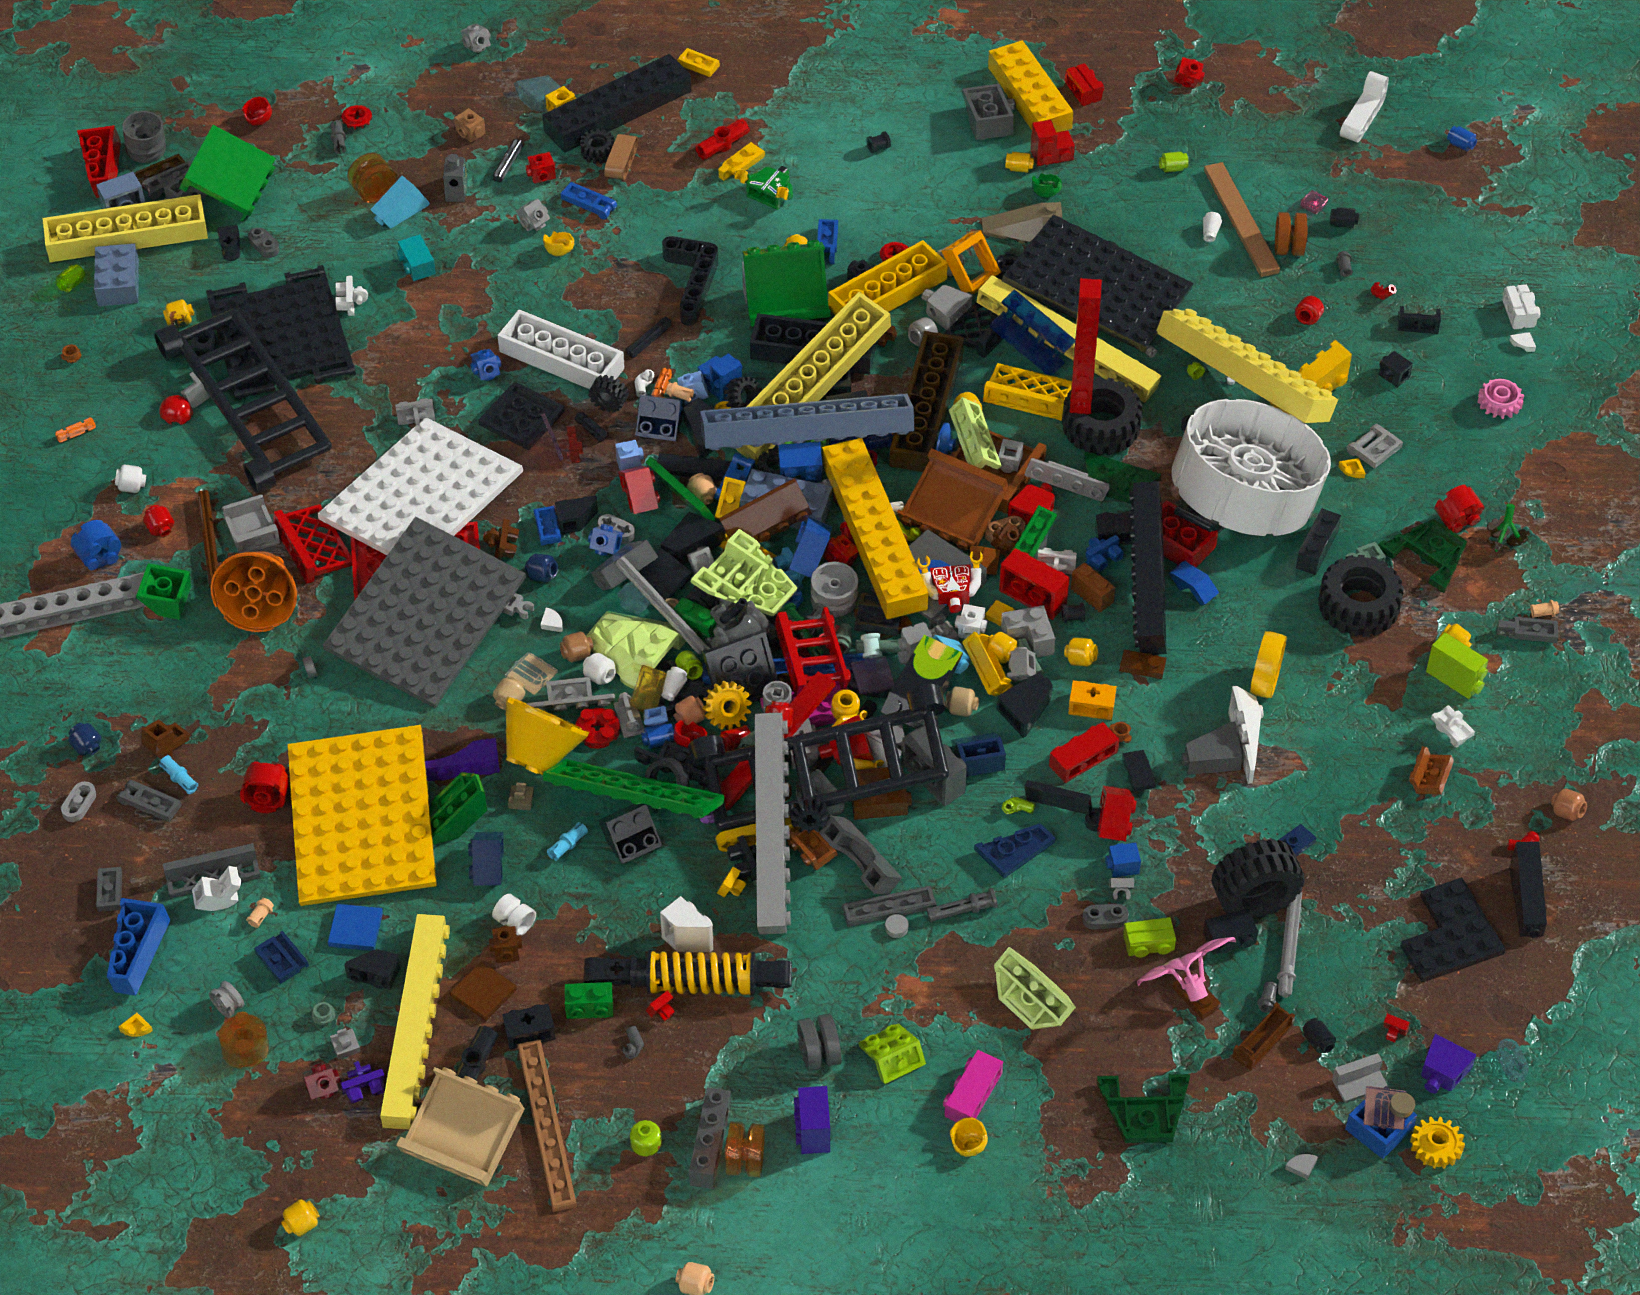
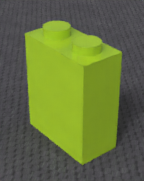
M1444 632L1432 645L1426 672L1470 699L1475 693L1479 694L1485 685L1483 679L1488 673L1486 669L1488 659Z

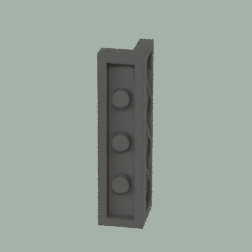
M251 843L163 863L170 898L192 894V889L197 884L195 881L198 877L206 876L219 879L218 875L220 872L225 871L228 866L237 867L241 882L261 878L254 844ZM252 864L255 870L250 873L240 871L244 866ZM173 882H186L183 888L173 890Z

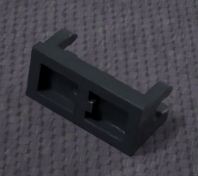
M1400 306V311H1398V331L1438 334L1441 323L1440 309H1436L1435 315H1424L1421 313H1404V306Z

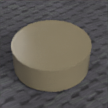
M1404 1092L1393 1095L1390 1102L1391 1112L1401 1118L1412 1115L1415 1108L1414 1098Z

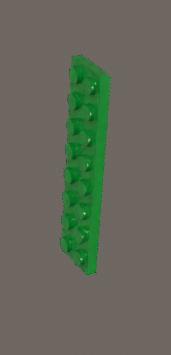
M568 759L543 772V781L552 782V785L555 786L565 785L573 790L591 791L594 795L604 794L611 796L615 800L625 799L630 800L633 804L651 805L654 809H669L672 813L690 814L693 818H703L724 804V795Z

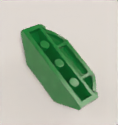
M461 772L433 799L429 807L433 845L459 838L487 812L485 791L478 774Z

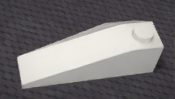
M1232 686L1228 714L1230 721L1236 723L1243 756L1242 764L1248 784L1253 783L1260 721L1264 716L1263 707L1258 705L1256 696L1238 686Z

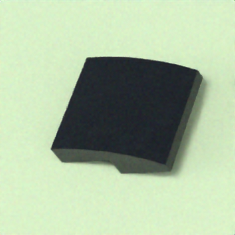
M661 549L656 553L658 558L643 567L639 573L666 600L672 598L677 589L682 590L694 572L667 551Z
M861 592L854 630L897 636L901 616L886 619L877 595Z

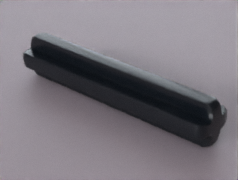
M514 139L492 175L495 182L500 183L503 181L523 147L522 140Z
M665 316L626 349L627 355L635 358L672 326L671 319Z

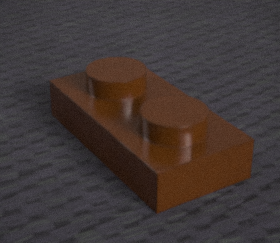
M1124 649L1119 671L1162 679L1167 657Z
M1184 975L1183 977H1181L1184 982H1185L1184 978L1187 977V975ZM1178 980L1173 982L1172 988L1202 1020L1220 1009L1221 1002L1206 987L1205 989L1208 994L1206 997L1190 1002L1186 989H1182Z

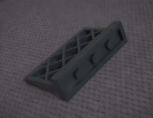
M975 302L944 333L964 337V345L976 349L978 355L985 358L1017 326L1008 322L1005 318H993L995 313L990 310L977 312L983 306ZM990 315L991 319L979 321V317ZM976 318L977 320L975 322L965 323L968 319ZM991 325L988 329L981 330V326ZM978 327L979 329L977 331L967 332V329ZM958 330L965 331V333L955 334L954 332ZM980 336L976 342L969 339Z

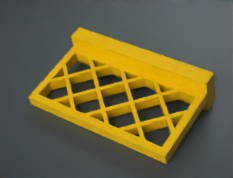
M997 363L990 380L985 384L983 402L1062 421L1064 400L1067 397V393L1071 390L1072 381ZM999 372H1006L1008 375L1002 376ZM1019 377H1027L1028 379L1021 381ZM1014 379V381L1016 382L1008 384L1007 381ZM1043 381L1047 382L1048 384L1041 386L1039 382ZM1033 384L1035 388H1027V385ZM1064 386L1068 387V389L1060 390L1059 387ZM1053 389L1055 392L1048 394L1046 390Z

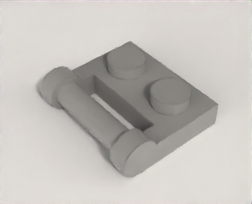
M1374 424L1364 436L1356 442H1351L1347 446V451L1350 455L1358 456L1375 469L1402 448L1403 442L1380 425ZM1374 437H1378L1375 441H1373L1371 444H1369L1366 448H1362V447H1363L1364 445H1366L1369 441H1371Z

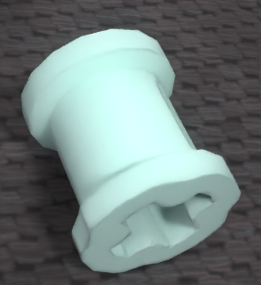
M869 633L860 636L864 644L863 658L872 659L882 656V652L879 649V633Z

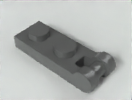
M187 161L150 177L142 182V188L148 192L152 200H156L161 194L165 193L164 187L186 173L192 163Z
M129 780L125 784L124 791H120L116 796L119 803L123 805L128 804L168 822L172 820L182 806L180 800L133 780Z

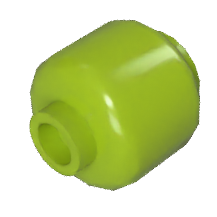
M648 1120L639 1121L634 1124L630 1131V1144L633 1151L640 1156L646 1157L658 1152L662 1139L661 1131L657 1124Z

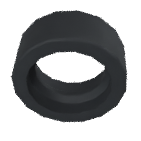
M664 758L652 763L646 770L645 777L657 780L659 769L668 767L674 772L678 785L689 786V773L686 767L676 759Z

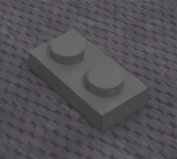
M121 867L99 868L97 877V911L121 910Z

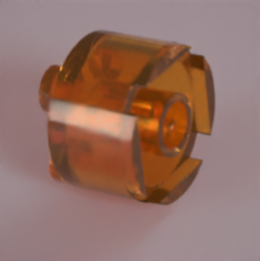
M238 1012L221 1026L218 1036L222 1055L227 1064L237 1069L249 1066L252 1068L265 1060L269 1051V1040L266 1026L261 1019L246 1012Z

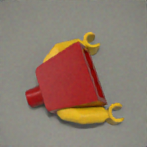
M863 710L859 715L840 716L832 727L864 720L868 713ZM867 733L849 737L856 770L883 766L884 761L881 759L875 763L872 762L874 756ZM836 740L829 741L830 743L818 747L822 759L834 756L838 765L841 766Z

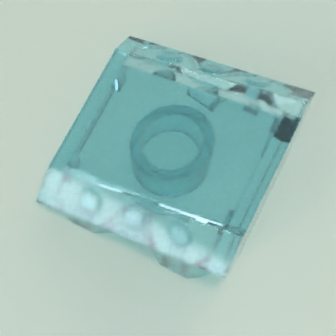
M549 75L524 79L514 83L519 98L532 110L534 109L539 112L546 110L545 95L561 87Z

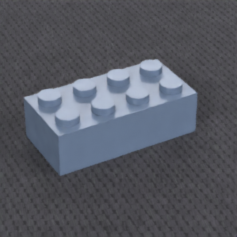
M752 469L740 498V507L794 478ZM795 478L810 507L812 515L809 517L825 523L832 505V486ZM797 522L790 527L799 529L802 522Z

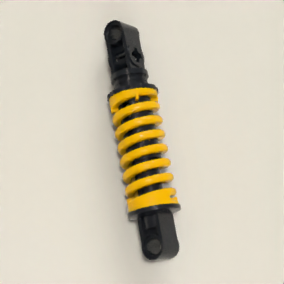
M648 950L646 958H638L637 956H632L631 959L585 958L583 983L612 982V985H630L632 989H636L637 986H643L646 988L647 995H651V993L657 994L659 991L666 992L667 990L669 993H672L674 987H676L679 994H683L687 987L692 994H696L699 987H701L702 993L709 994L712 984L717 995L722 994L724 986H726L727 993L733 995L738 984L739 992L742 995L754 996L756 987H792V962L786 960L757 961L755 952L743 955V963L741 953H735L733 963H730V957L727 952L722 954L721 963L717 962V954L715 952L710 953L709 959H705L703 952H698L696 959H692L691 952H686L684 959H680L678 952H673L672 958L667 959L665 951L658 954ZM616 968H620L621 971L616 976L614 972H616Z

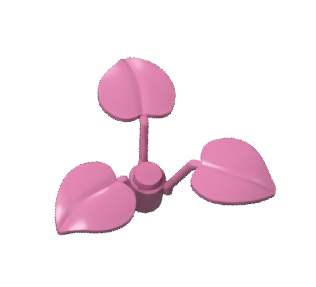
M1234 937L1211 940L1196 949V952L1186 954L1181 958L1173 959L1162 966L1153 968L1140 977L1137 984L1139 986L1143 981L1152 980L1164 974H1173L1181 984L1182 989H1186L1190 1002L1202 999L1208 995L1203 984L1206 981L1203 969V956L1226 942H1236V939ZM1197 958L1200 977H1198L1197 973L1191 975L1189 966ZM1175 969L1185 970L1187 977L1184 978L1185 982L1175 971Z

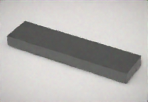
M931 886L844 903L842 904V911L847 927L884 920L894 914L903 916L927 911V908L935 907L937 904Z

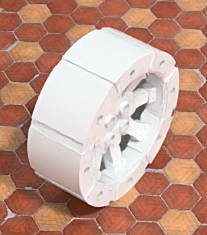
M1223 399L1202 405L1189 418L1172 465V480L1174 486L1178 487L1180 496L1191 508L1205 518L1218 521L1220 526L1250 535L1266 536V534H1273V536H1278L1300 529L1307 523L1308 518H1311L1328 476L1331 461L1327 447L1323 445L1321 438L1309 426L1293 415L1260 402L1242 399Z

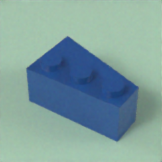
M808 517L807 522L803 521L801 523L795 540L798 544L789 566L790 570L812 578V574L818 567L829 541L832 526Z

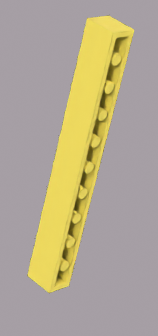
M993 275L981 286L976 301L978 304L1007 319L1008 322L1074 360L1076 324ZM1097 338L1094 373L1107 380L1112 378L1116 382L1121 381L1125 383V386L1131 387L1140 400L1145 403L1157 390L1161 375L1124 354L1121 350L1109 345L1104 340Z
M417 914L380 1115L383 1128L409 1130L418 1113L416 1101L421 1099L422 1086L419 1084L420 1079L425 1077L423 1061L428 1058L429 1054L427 1038L432 1037V1024H430L431 1018H435L436 1014L434 998L439 997V984H437L438 978H442L443 974L441 958L445 959L446 957L444 941L449 939L450 926L446 925L445 916Z

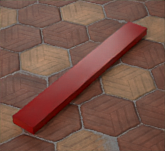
M819 671L813 676L789 704V707L794 709L792 728L788 730V734H784V738L795 734L836 686L835 680ZM748 761L739 762L721 783L726 812L730 810L753 783Z

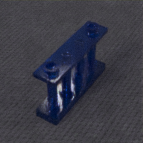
M1014 289L1001 302L1008 308L1007 312L1003 311L991 323L990 328L1046 375L1054 376L1065 363L1059 358L1060 353L1064 354L1075 344V339ZM1014 314L1023 321L1022 325L1013 319ZM1029 327L1039 334L1037 338L1028 332ZM1045 340L1054 346L1053 351L1043 344Z

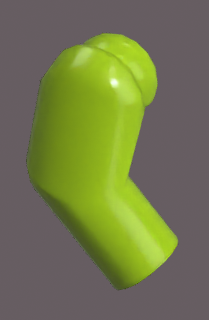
M897 520L902 532L907 535V541L914 542L921 535L919 528L912 527L910 530H906L902 523Z
M1013 797L1003 802L1002 810L1006 814H1013L1021 810L1032 814L1036 804L1019 797Z

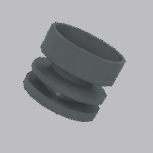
M138 111L125 118L122 126L125 149L129 158L140 163H151L160 159L166 151L163 121L160 116L149 111Z

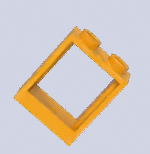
M981 230L967 233L941 251L962 292L974 294L979 291L981 286L992 275L997 276L1001 273ZM971 246L985 271L972 281H970L958 257L960 253Z

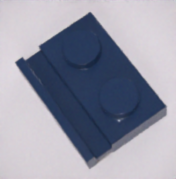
M283 931L278 936H273L254 948L255 954L280 984L299 973L303 967L307 968L309 966L306 958Z

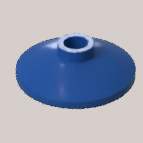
M944 423L938 436L936 450L948 455L950 451H954L956 439H952L950 424Z

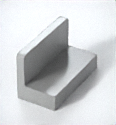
M1378 1053L1335 1068L1332 1081L1345 1103L1365 1097L1366 1089L1379 1091L1387 1089V1083L1380 1072L1382 1060Z

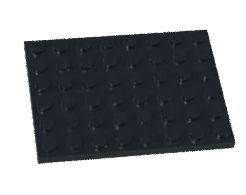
M1054 214L1004 274L1002 282L1077 319L1080 278L1102 280L1098 330L1143 353L1146 352L1158 335L1156 330L1163 312L1177 309L1194 284Z

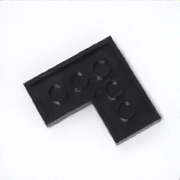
M1462 877L1421 891L1420 897L1439 928L1403 940L1400 944L1421 983L1503 955L1506 950Z

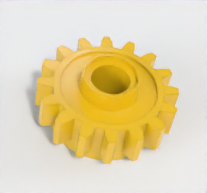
M722 681L720 686L714 684V689H708L709 695L703 699L706 701L703 710L708 712L705 717L711 719L710 723L716 726L718 724V728L722 730L725 726L729 730L732 729L733 724L740 727V720L747 721L744 716L745 713H751L747 706L751 705L752 702L746 700L749 697V693L743 692L744 687L741 685L737 686V683L733 681L730 684ZM730 701L729 708L724 710L725 702Z
M1429 1117L1428 1123L1421 1120L1419 1126L1414 1127L1410 1139L1412 1143L1411 1151H1416L1415 1158L1423 1161V1165H1430L1434 1169L1436 1167L1445 1169L1446 1165L1451 1164L1453 1166L1456 1159L1460 1160L1465 1143H1463L1464 1135L1458 1134V1126L1451 1127V1120L1443 1123L1442 1117H1439L1438 1121H1434L1432 1117Z

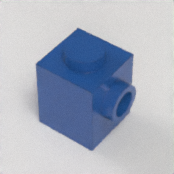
M1119 843L1109 846V854L1105 856L1106 868L1111 869L1113 878L1140 873L1141 859L1136 843Z

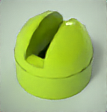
M1192 362V365L1189 364L1187 367V373L1193 380L1199 379L1205 372V368L1199 362Z

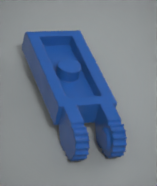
M819 219L817 240L825 246L824 252H830L829 262L834 264L835 253H837L838 220Z

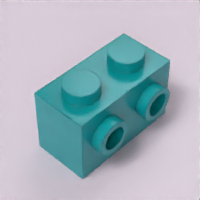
M420 234L398 241L399 250H396L397 257L400 262H404V270L407 275L410 274L413 281L436 274L434 259Z

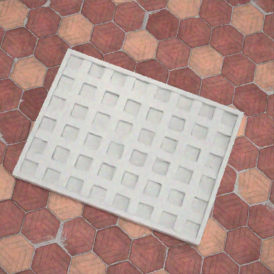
M424 418L420 425H416L318 513V518L381 553L388 555L415 516L454 536L523 472V467L429 418Z

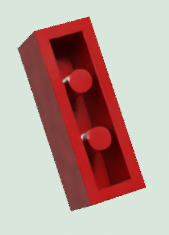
M1104 722L1091 726L1085 733L1074 736L1061 747L1057 746L1050 752L1049 766L1064 783H1067L1118 753L1119 738Z

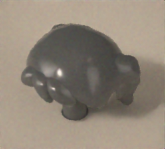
M748 601L746 613H742L738 622L733 617L726 624H723L719 618L727 612L724 604L716 605L710 611L717 624L713 630L715 637L705 638V648L708 650L760 630H764L768 634L770 623L766 616L755 607L753 601Z

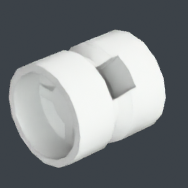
M506 894L495 905L492 917L502 925H507L508 927L515 926L516 935H523L533 925L536 912L526 904L520 905V900L512 894Z

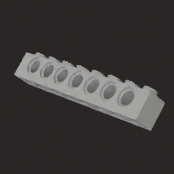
M144 572L0 604V639L145 607L136 598Z

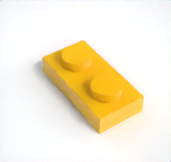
M689 48L677 59L683 67L711 77L720 66L719 60Z
M729 477L724 478L715 514L716 519L740 507V498L745 488V481Z

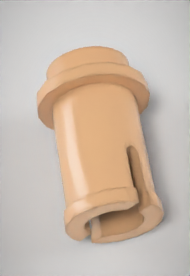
M674 382L668 384L666 394L670 398L677 397L690 402L691 398H693L694 390Z
M1549 600L1548 603L1530 605L1532 618L1548 615L1555 617L1556 614H1559L1558 602Z
M266 898L256 902L257 906L246 919L252 927L259 928L268 913L273 912L272 908L274 905Z

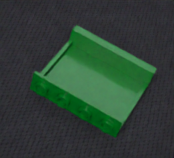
M212 125L179 189L186 192L189 186L196 188L243 213L240 220L243 222L246 215L250 217L255 208L252 203H257L262 193L259 190L265 189L269 181L266 179V176L271 177L275 169L273 163L276 158Z
M819 240L807 241V244L791 242L787 246L779 247V245H769L765 249L750 247L747 248V251H742L748 317L751 326L755 324L757 313L805 320L831 317L827 297L824 261L825 246L822 242H819Z

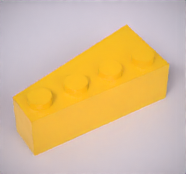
M1337 340L1330 343L1331 348L1326 352L1321 350L1316 354L1317 359L1310 365L1306 362L1298 371L1303 379L1314 381L1318 388L1326 389L1330 392L1346 384L1352 353ZM1270 402V404H1271L1273 407L1282 410L1281 408H1279L1278 406H1276V405H1274L1273 403Z

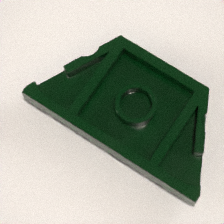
M1086 451L1084 453L1088 477L1110 485L1106 497L1130 503L1129 491H1133V483L1160 482L1161 480L1160 473Z

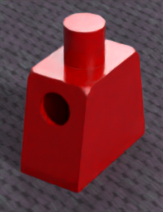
M1042 483L1040 487L1028 484L1010 501L1008 517L1019 516L1027 525L1038 505L1053 511L1055 495L1051 493L1053 490L1052 486L1048 483Z

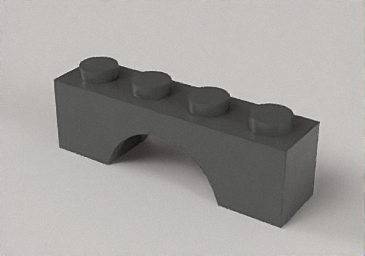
M831 816L825 827L819 832L832 848L841 851L859 866L862 871L860 879L874 894H890L902 879L898 872L847 817Z

